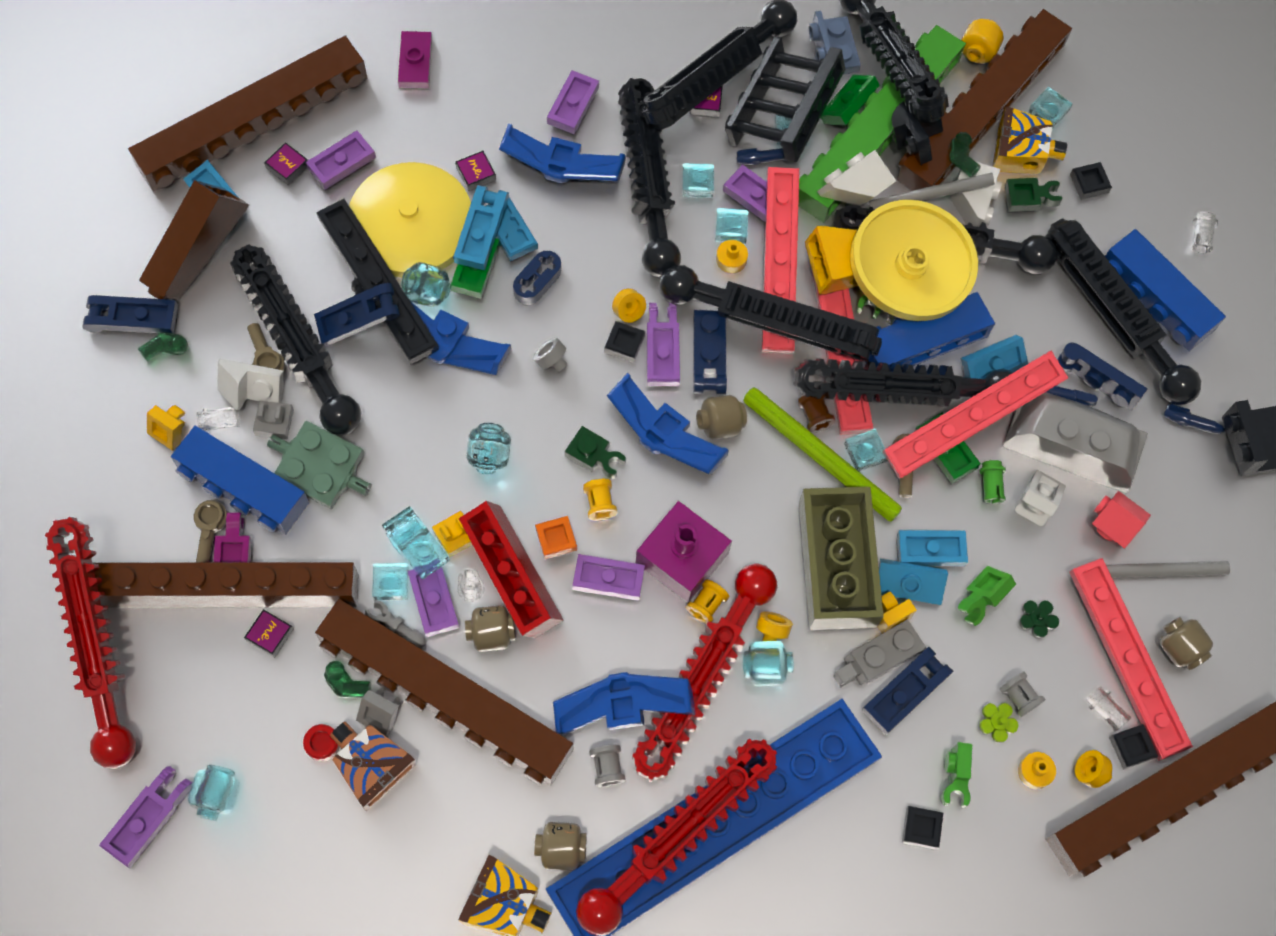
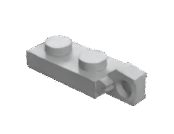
M907 619L851 651L844 658L847 665L837 670L833 677L840 688L857 679L860 685L864 683L869 684L922 653L926 646Z

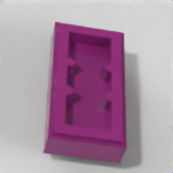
M401 31L398 72L399 88L429 89L432 50L431 32Z

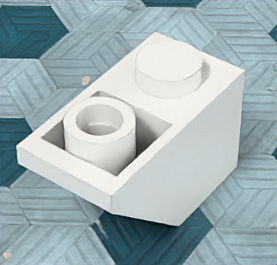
M876 150L866 156L860 152L846 162L849 168L843 173L838 168L825 177L826 185L817 192L821 197L861 206L896 182V179Z
M964 158L956 181L992 172L995 185L952 194L951 201L966 225L972 223L973 226L980 227L981 223L984 222L988 226L994 212V208L989 206L991 199H997L1002 182L997 181L1000 169Z

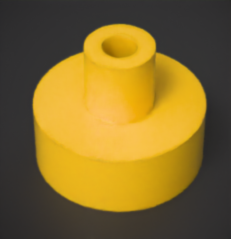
M727 240L720 244L717 249L716 263L722 271L737 273L746 266L748 250L743 243L737 240Z
M623 289L615 296L612 309L614 314L622 321L632 323L643 316L646 310V300L634 289Z
M764 611L760 613L756 628L764 634L762 643L773 647L776 644L777 638L787 639L789 637L793 623L783 615Z
M1097 750L1086 751L1076 762L1075 776L1088 787L1099 788L1111 781L1112 762Z
M1030 753L1019 764V778L1023 784L1031 789L1045 788L1055 779V763L1045 753Z

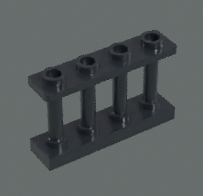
M775 36L770 46H767L764 50L760 65L752 72L750 83L745 92L740 94L738 105L733 114L729 115L726 120L725 131L730 145L738 146L744 134L780 142L785 159L797 162L846 70L842 49L830 47L825 58L815 60L785 53L782 38ZM781 65L816 72L813 81L808 83L776 77ZM769 88L804 95L801 103L797 104L796 107L763 99ZM756 111L792 119L788 128L783 130L750 123Z

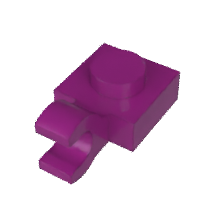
M227 513L226 535L215 536L213 562H251L252 539L250 536H242L245 528V518H241V513Z

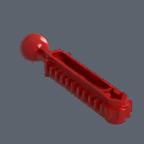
M68 517L67 519L53 521L49 532L45 533L48 543L46 548L54 554L49 563L55 564L57 568L52 577L59 578L60 582L55 591L62 592L63 599L58 601V605L65 606L66 613L61 615V619L68 620L69 624L64 629V633L71 634L72 640L67 643V647L74 648L75 654L70 657V661L77 662L78 667L73 671V675L80 676V682L74 685V689L82 690L84 698H92L98 731L90 741V754L100 766L107 769H118L127 765L136 751V739L132 731L119 723L113 691L119 690L118 682L125 678V674H118L115 671V668L121 662L113 660L112 654L117 651V647H112L109 643V640L114 637V633H108L106 629L111 620L104 619L103 615L108 610V606L101 605L100 601L105 596V592L98 591L97 587L102 582V578L95 577L94 571L99 569V564H93L91 559L96 555V551L89 549V544L94 541L93 537H90V527L78 521L77 518ZM70 533H73L74 539L69 540L68 544H65L64 537H68Z
M755 563L747 565L739 571L735 579V591L738 594L736 600L725 618L721 617L718 623H707L705 632L709 636L701 635L699 637V642L704 648L694 647L693 655L697 660L688 658L686 666L690 671L681 670L679 673L680 678H686L690 682L693 691L695 715L659 712L662 719L653 717L651 720L655 731L646 729L644 736L647 741L638 742L637 750L633 753L632 760L635 763L636 774L648 779L649 782L667 778L669 771L674 769L676 763L673 760V756L681 757L683 752L678 744L687 745L690 738L685 732L694 733L697 726L692 720L701 721L704 714L699 708L708 709L711 702L706 696L715 697L717 695V690L713 684L722 686L724 678L720 673L729 674L731 666L726 661L736 662L738 655L735 651L742 652L745 642L742 640L741 634L755 606L770 602L775 596L778 588L777 579L766 565ZM659 745L663 748L659 759L661 764L655 762L653 766H649L647 764V756L652 757Z
M748 739L742 747L739 746L736 749V759L728 756L725 760L728 769L718 766L715 770L717 779L709 775L705 779L707 789L699 785L695 788L697 799L689 795L686 796L684 801L687 808L685 809L677 805L674 809L676 819L667 815L664 818L665 829L658 825L654 827L655 839L646 835L643 838L645 848L638 845L633 847L634 859L631 861L630 867L607 889H590L582 895L576 908L577 921L582 929L596 936L608 935L616 930L622 920V905L645 883L648 885L653 879L663 884L667 879L663 869L674 873L677 870L674 859L684 862L687 859L684 849L686 848L692 852L697 849L695 838L705 842L708 838L705 829L715 832L718 829L715 819L717 818L723 822L728 819L726 808L736 812L739 808L736 799L746 802L749 798L746 789L756 792L759 789L757 781L764 783L768 781L770 774L774 773L777 768L775 765L776 750H773L764 739L762 741ZM758 755L762 757L761 764H756L747 773L745 768L751 757L755 758Z

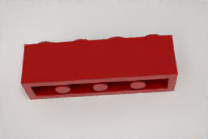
M485 501L459 518L522 636L537 638L564 621L500 505Z

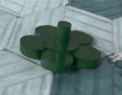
M1030 600L1023 605V611L1026 615L1020 618V625L1025 630H1029L1034 626L1033 635L1037 638H1044L1048 634V629L1054 630L1058 627L1059 618L1055 615H1049L1054 609L1049 601L1044 600L1037 606L1036 602Z

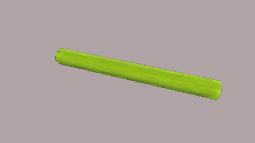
M753 387L746 393L743 400L746 405L846 487H871L872 507L886 520L891 522L900 514L902 507L760 390Z

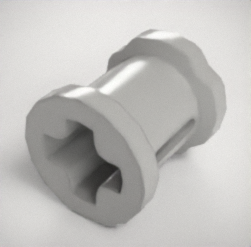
M1025 671L1000 688V691L1007 693L1019 709L1017 714L1020 718L1046 700L1043 696H1038L1026 680L1028 675Z
M605 745L589 751L590 757L594 758L597 774V779H595L596 787H606L625 782V775L621 773L618 753L621 752L620 745Z

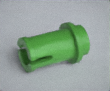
M985 461L982 463V468L979 469L980 475H983L985 503H991V500L992 504L1006 501L1003 474L1006 472V468L1002 466V461Z

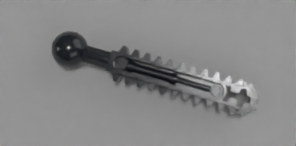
M785 0L768 2L761 12V21L754 27H737L667 82L644 98L645 105L642 106V114L646 124H653L657 130L672 126L681 117L763 54L760 48L762 42L770 36L784 37L789 35L798 22L797 11L792 3Z
M840 0V4L846 12L855 16L860 15L864 21L859 25L862 43L866 44L867 48L871 47L872 54H875L881 68L885 69L886 76H890V82L894 83L895 90L899 91L901 98H904L905 105L909 106L910 113L915 115V119H919L924 123H934L944 116L946 108L949 107L948 95L945 94L944 87H940L939 80H935L934 72H930L929 65H925L924 58L920 57L919 51L915 50L914 43H910V37L905 35V30L901 29L899 22H896L894 11L886 12L883 6L876 8L874 5L876 0Z
M630 78L618 92V104L622 108L620 115L624 117L621 125L625 126L623 136L627 138L624 145L628 147L626 157L630 158L627 164L631 168L629 178L633 179L631 189L634 190V194L631 198L636 201L631 212L638 215L639 223L647 224L650 242L643 249L641 259L643 266L652 276L661 278L666 269L681 263V253L678 246L671 240H668L665 217L674 207L675 201L670 199L672 193L668 191L670 182L666 179L668 171L664 167L667 161L663 159L665 150L661 147L663 144V139L660 138L662 130L655 129L653 124L647 125L642 114V106L645 105L644 98L655 90L646 79L637 78L634 80Z
M846 204L845 207L836 210L832 227L858 230L863 220L874 209L873 207L868 209L862 208L859 205ZM984 222L981 223L980 227L973 226L972 223H968V225L962 224L974 242L978 264H986L989 256L1018 261V264L1025 272L1033 275L1043 274L1055 265L1057 259L1056 246L1047 237L1031 235L1022 243L994 238L995 230L988 229Z
M1064 218L1051 224L1045 237L1055 244L1057 260L1126 347L1129 354L1134 359L1144 354L1161 375L1159 390L1162 397L1169 403L1184 405L1194 401L1201 390L1202 381L1198 372L1190 366L1177 365L1161 345L1167 334L1085 232L1082 225L1076 220L1067 221Z
M250 244L235 250V255L230 265L236 279L240 281L243 291L246 292L249 301L252 302L253 308L257 311L260 320H264L263 323L266 330H270L269 333L272 340H276L275 343L278 350H282L281 354L284 360H288V367L293 371L297 383L306 382L309 388L313 387L322 402L319 415L322 426L332 434L340 436L350 434L358 427L361 420L360 406L352 397L339 394L328 373V369L333 365L329 352L325 351L323 343L319 344L317 335L313 334L311 325L307 324L305 315L301 314L299 305L295 304L293 295L289 293L288 287L283 283L281 275H278L269 255H266L264 248H258ZM253 264L257 269L252 271L250 265Z
M674 265L666 269L660 278L659 288L661 295L672 304L684 305L693 299L719 307L718 313L720 317L859 361L869 362L871 354L878 356L882 345V339L878 337L880 330L873 325L728 281L725 289L700 282L694 270L685 265Z
M816 358V360L805 359L804 363L795 368L794 371L796 373L793 384L797 386L803 396H813V398L821 399L822 395L825 394L827 399L833 400L837 393L840 400H846L850 394L851 400L859 401L862 395L864 401L872 402L875 395L878 402H885L886 397H888L889 402L897 403L900 397L901 403L909 404L911 399H913L914 404L922 405L925 399L928 405H935L937 403V405L949 406L952 399L973 397L1013 372L1006 369H998L990 372L984 379L966 378L954 375L952 366L940 365L938 369V365L930 364L927 370L925 365H917L914 370L911 364H904L901 369L900 364L892 363L889 368L887 363L879 362L876 369L875 362L867 361L865 367H863L862 361H854L851 367L848 360H842L838 367L837 360L829 359L826 365L824 359ZM809 375L826 376V382H809Z

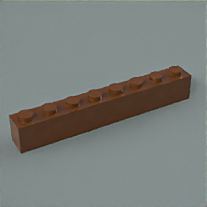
M1042 9L1035 18L1030 16L1021 29L1022 33L1019 36L1013 35L1004 47L1005 51L1003 54L999 55L997 53L989 62L988 70L984 74L978 73L969 87L970 90L966 94L961 92L952 104L953 109L949 113L944 112V116L941 117L943 132L929 137L932 160L921 165L915 154L910 155L907 152L898 164L901 169L897 181L911 191L942 184L1002 117L1005 107H1010L1065 46L1072 27L1045 9Z
M345 35L129 147L128 150L136 167L154 192L159 188L171 185L173 181L191 173L206 160L211 162L214 159L222 158L231 150L243 144L251 143L256 137L265 132L277 129L284 122L307 113L309 109L322 102L332 100L337 94L349 88L360 85L362 81L368 79L364 60Z
M354 562L93 563L99 564V569L94 571L95 577L102 578V582L97 585L98 591L105 592V596L100 599L101 605H106L108 608L333 607L338 599L352 607H357L359 574Z
M341 599L337 600L315 631L318 640L321 642L319 647L327 654L335 658L340 654L350 660L348 666L361 675L365 676L368 671L378 678L376 683L393 694L396 690L407 696L405 701L421 712L425 708L437 714L434 719L450 730L454 726L466 733L464 738L479 748H482L484 744L496 751L493 755L496 759L510 767L513 763L525 769L523 775L538 785H541L543 781L552 785L574 750L573 742Z
M1276 701L1046 838V841L1069 877L1078 872L1083 877L1091 874L1102 867L1098 861L1109 854L1112 859H1115L1131 849L1128 844L1129 841L1139 837L1141 842L1160 832L1157 824L1166 819L1170 825L1189 814L1185 809L1187 806L1196 802L1198 807H1201L1216 798L1215 789L1224 785L1229 790L1246 780L1242 775L1243 772L1252 768L1254 773H1257L1274 763L1270 756L1276 753Z

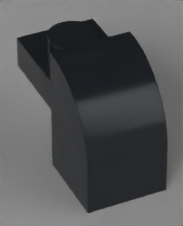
M903 101L892 114L895 145L897 150L906 147L910 155L915 154L922 165L932 160L929 137L943 132L942 118L934 123H924L919 119L917 120L915 115L910 113L909 106H906Z

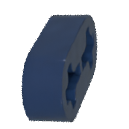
M542 251L538 253L515 278L513 292L515 299L523 305L535 304L561 275V259L555 252ZM542 263L544 265H549L550 263H553V270L547 268L541 274ZM533 283V292L529 290L525 293L522 292V286L529 287Z

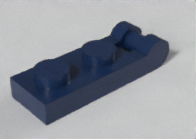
M384 283L315 313L314 317L321 343L323 345H331L381 322L398 318L400 312L398 305H394L393 302L394 289L392 284ZM380 300L381 308L376 310L374 302Z
M90 295L86 303V308L89 311L88 315L83 319L82 328L95 333L106 330L174 335L178 304L176 300ZM108 310L107 316H101L102 312Z
M694 310L693 394H703L704 391H716V394H726V318L720 317L718 311ZM704 374H716V378H704Z
M1068 343L1057 358L1065 373H1074L1083 379L1086 385L1100 390L1111 397L1115 404L1126 407L1131 411L1148 389L1077 343Z
M930 647L926 648L863 707V713L885 735L893 730L954 672L947 664L943 666L935 657L936 653ZM924 666L934 675L930 679L920 671Z

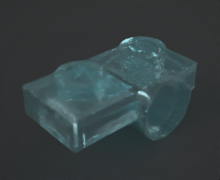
M410 506L382 524L383 530L394 548L401 556L405 557L421 580L450 561L447 553Z

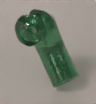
M959 132L951 140L949 158L967 176L974 177L981 166L969 157V145L972 143V138L966 132Z
M162 332L139 347L138 351L148 362L160 353L181 355L187 350L188 343L179 334Z
M332 661L326 665L324 673L325 682L336 696L341 698H362L368 690H371L370 681H353L341 662Z

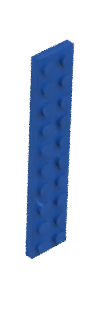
M840 699L770 744L771 748L777 752L775 764L777 768L774 773L770 774L768 781L765 783L757 781L759 789L756 792L746 789L749 798L746 802L736 799L739 806L736 812L726 808L728 819L723 822L716 818L718 829L715 832L705 829L708 836L705 842L695 838L697 849L692 852L685 848L684 851L687 859L684 862L674 859L677 867L674 873L663 869L667 877L663 884L653 879L648 885L645 883L622 905V920L616 930L603 936H612L879 761L882 755L845 701ZM759 755L755 758L751 757L745 768L746 772L749 773L756 764H761L762 757ZM696 793L692 794L691 797L697 799ZM684 800L677 804L685 809L687 808ZM677 805L545 889L573 936H596L582 929L577 921L576 908L582 895L590 889H607L630 867L631 861L634 859L633 847L638 845L645 848L643 838L646 835L655 839L656 836L653 829L656 825L665 829L664 818L667 815L675 819L677 818L674 812Z

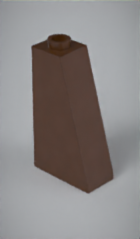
M194 180L139 279L141 283L149 287L147 292L157 299L171 298L180 300L245 213L249 204L225 188Z

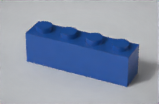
M1136 228L1111 247L1105 255L1156 322L1161 323L1171 333L1173 339L1178 344L1183 345L1189 352L1212 334L1226 318Z
M975 292L968 295L953 312L941 318L928 321H911L898 318L890 326L884 328L877 326L876 328L880 330L878 337L882 339V345L878 356L871 354L869 362H875L876 369L879 362L887 363L889 368L892 363L900 364L901 369L904 364H911L914 367L988 338L995 322L979 293Z
M194 425L170 456L177 466L176 473L189 482L196 479L204 484L202 488L211 496L217 499L223 496L230 500L232 508L245 516L248 513L253 514L259 518L257 522L272 533L277 529L287 535L309 505L303 490Z

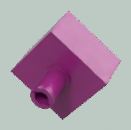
M678 501L637 549L635 563L645 565L644 570L685 602L689 603L702 587L704 580L709 579L729 554L732 540Z

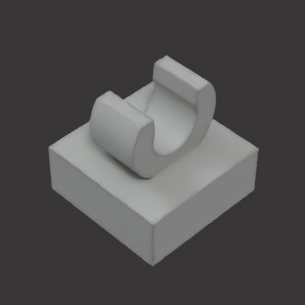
M259 400L253 427L255 436L271 437L274 434L281 439H288L294 411L292 404Z
M382 688L376 692L368 690L361 699L356 721L365 726L371 725L387 736L393 729L401 699L396 697L393 702L383 697L385 690Z

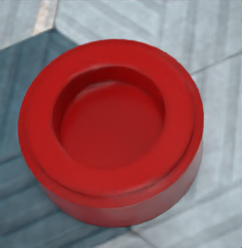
M319 724L311 727L306 732L303 746L306 753L313 760L320 762L328 761L339 751V745L330 737L334 731L331 726Z

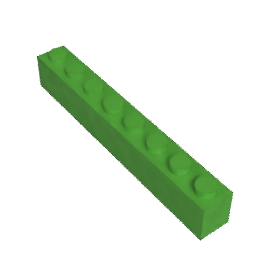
M935 25L929 34L924 32L915 45V50L919 51L920 57L924 58L925 65H929L930 72H934L935 80L938 79L941 84L959 63L966 43L940 26ZM887 76L883 81L882 89L879 93L874 91L869 96L864 106L865 109L861 114L856 112L847 125L848 129L844 134L839 132L830 145L831 149L827 154L821 153L817 157L810 174H803L799 179L798 206L822 223H825L842 203V201L821 197L817 191L826 185L824 178L838 168L843 173L849 168L846 162L860 152L866 156L876 150L878 155L881 156L894 140L892 114L896 107L904 101V98H901L899 91L895 90L894 83L890 82V76Z

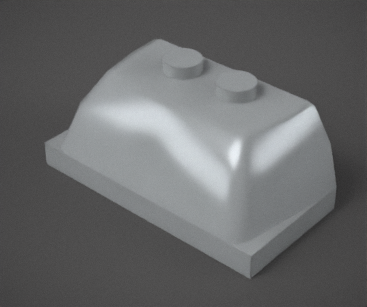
M1043 393L1015 410L1002 447L1127 493L1131 488L1148 433L1093 407L1050 393Z

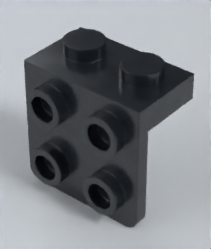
M1248 400L1235 402L1222 416V420L1241 476L1276 471V406L1251 410Z

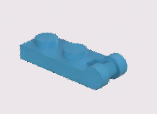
M477 185L453 256L454 263L485 270L503 213L508 204L509 192L499 190L496 193L488 191V187ZM485 203L492 204L493 208L483 205Z

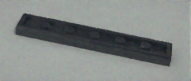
M342 199L316 212L319 221L363 291L384 283L392 284L394 289L392 298L394 305H398L400 316L393 320L384 321V324L409 364L412 365L438 351V344L346 200ZM380 300L375 301L377 310L381 308Z

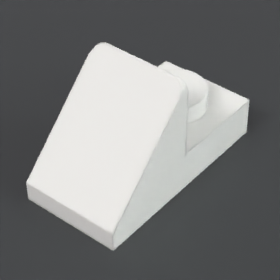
M219 359L217 390L236 410H240L246 399L280 403L283 399L284 371Z
M1036 470L1019 500L1015 512L1039 526H1044L1048 518L1052 517L1057 510L1066 485Z

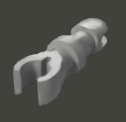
M374 600V608L379 609L382 615L374 616L369 610H365V615L418 648L422 649L424 647L425 636L418 630H412L404 624L405 620L400 616L395 618L383 602Z

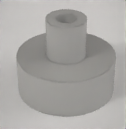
M552 338L537 350L533 360L543 370L553 366L557 372H560L567 365L566 361L562 358L566 352V347L558 338Z

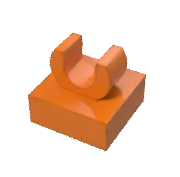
M568 516L535 525L545 560L577 551V544Z

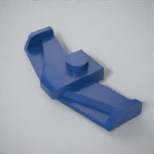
M512 124L507 125L499 147L500 151L541 171L545 179L558 183H566L571 179L619 182L626 155L620 153V156L580 154L581 144L556 137L551 138L548 146L513 128Z
M411 302L438 344L439 350L425 358L438 364L444 363L497 375L512 350L511 344H501L465 336L469 330L468 322L441 309L433 320Z
M626 373L606 395L640 437V444L651 453L665 454L707 474H712L728 456L729 450L727 448H721L685 432L690 427V421L667 403H664L656 410L631 379L629 373Z
M628 672L611 674L606 679L553 701L555 730L561 736H565L605 717L609 730L645 725L643 711L695 715L693 691L688 679L635 675Z

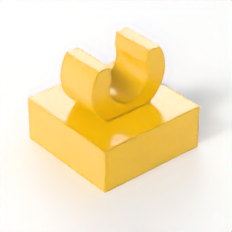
M155 405L147 412V434L173 451L181 443L182 428L185 422L180 418L185 415V411L173 405L165 412Z
M462 511L432 526L435 536L449 558L472 546L468 535L459 521V518L463 516Z
M890 591L882 596L884 617L877 628L883 634L905 620H911L917 609L910 599L898 604L895 596Z

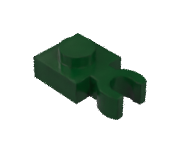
M1038 178L1007 179L1004 185L1008 212L1039 211L1042 203L1048 207H1057L1062 201V196H1053L1049 193L1057 192L1060 186L1058 181H1048L1045 185L1039 186Z
M581 426L564 451L565 457L590 472H593L597 465L602 467L603 473L610 479L617 477V471L612 469L609 464L611 462H618L624 466L626 463V457L622 453L607 451L610 447L609 441Z

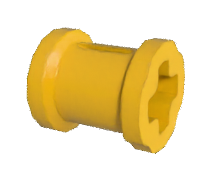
M609 479L591 480L583 485V491L588 496L590 506L588 518L592 521L607 520L618 513L617 507L612 503L610 493L612 483Z
M705 579L702 583L703 589L685 608L695 619L707 625L708 622L714 620L712 616L720 604L727 602L730 596L720 585Z

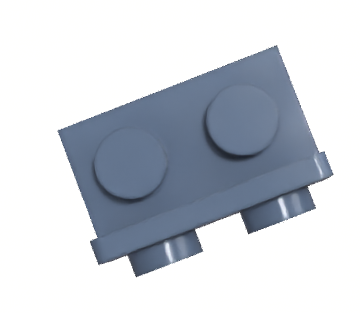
M815 11L813 22L809 23L808 30L810 40L815 41L817 47L815 49L816 60L825 58L830 47L842 49L846 69L843 75L859 72L861 64L848 17L823 19L822 12Z

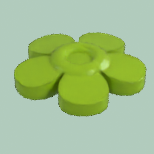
M992 703L985 705L982 713L987 719L980 721L981 731L984 734L992 732V738L995 742L1006 741L1008 738L1007 732L1014 733L1018 729L1017 720L1008 718L1012 715V707L1007 703H1002L998 707Z

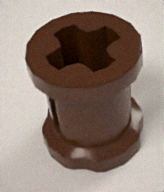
M825 394L822 395L821 399L813 398V396H802L798 399V406L804 409L809 421L807 427L811 433L823 431L836 422L834 415L829 413L825 404Z

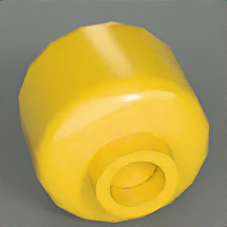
M977 19L970 23L961 39L966 43L963 55L974 63H989L998 53L1004 40L1003 31L1000 26L990 19Z

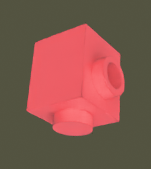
M1117 491L1112 499L1105 496L1097 505L1094 512L1098 516L1092 524L1097 527V532L1108 541L1114 540L1125 549L1146 524L1151 514L1120 491Z

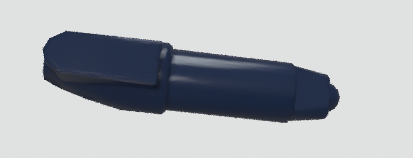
M752 148L739 150L736 153L737 163L743 165H758L785 160L783 148L763 151Z
M1055 386L1045 392L1087 406H1095L1098 401L1096 395Z
M1169 404L1164 411L1166 418L1179 425L1215 434L1225 432L1223 425L1216 421L1191 414L1190 409Z

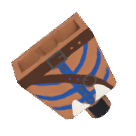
M343 722L330 735L342 749L332 760L365 811L372 807L417 765L415 759L409 753L371 725L367 726L360 734H357L347 722Z

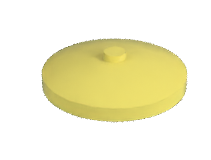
M407 162L387 166L369 176L355 191L349 207L394 277L418 278L431 275L433 272L437 273L454 262L453 256L471 201L461 183L448 172L425 163Z
M898 200L876 208L863 220L851 245V268L862 292L878 308L901 319L928 321L948 315L962 304L976 282L978 256L971 236L953 215L928 202Z

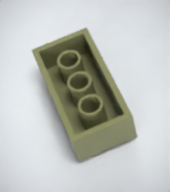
M871 487L803 489L799 500V514L809 630L877 628L884 616Z

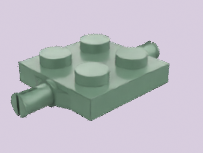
M308 421L304 422L297 436L290 443L274 434L270 437L272 441L268 440L267 447L283 454L282 461L277 467L275 474L303 490L307 497L330 509H333L340 495L348 488L359 492L363 496H366L368 494L367 490L370 491L371 483L356 477L357 466L365 454L364 450Z

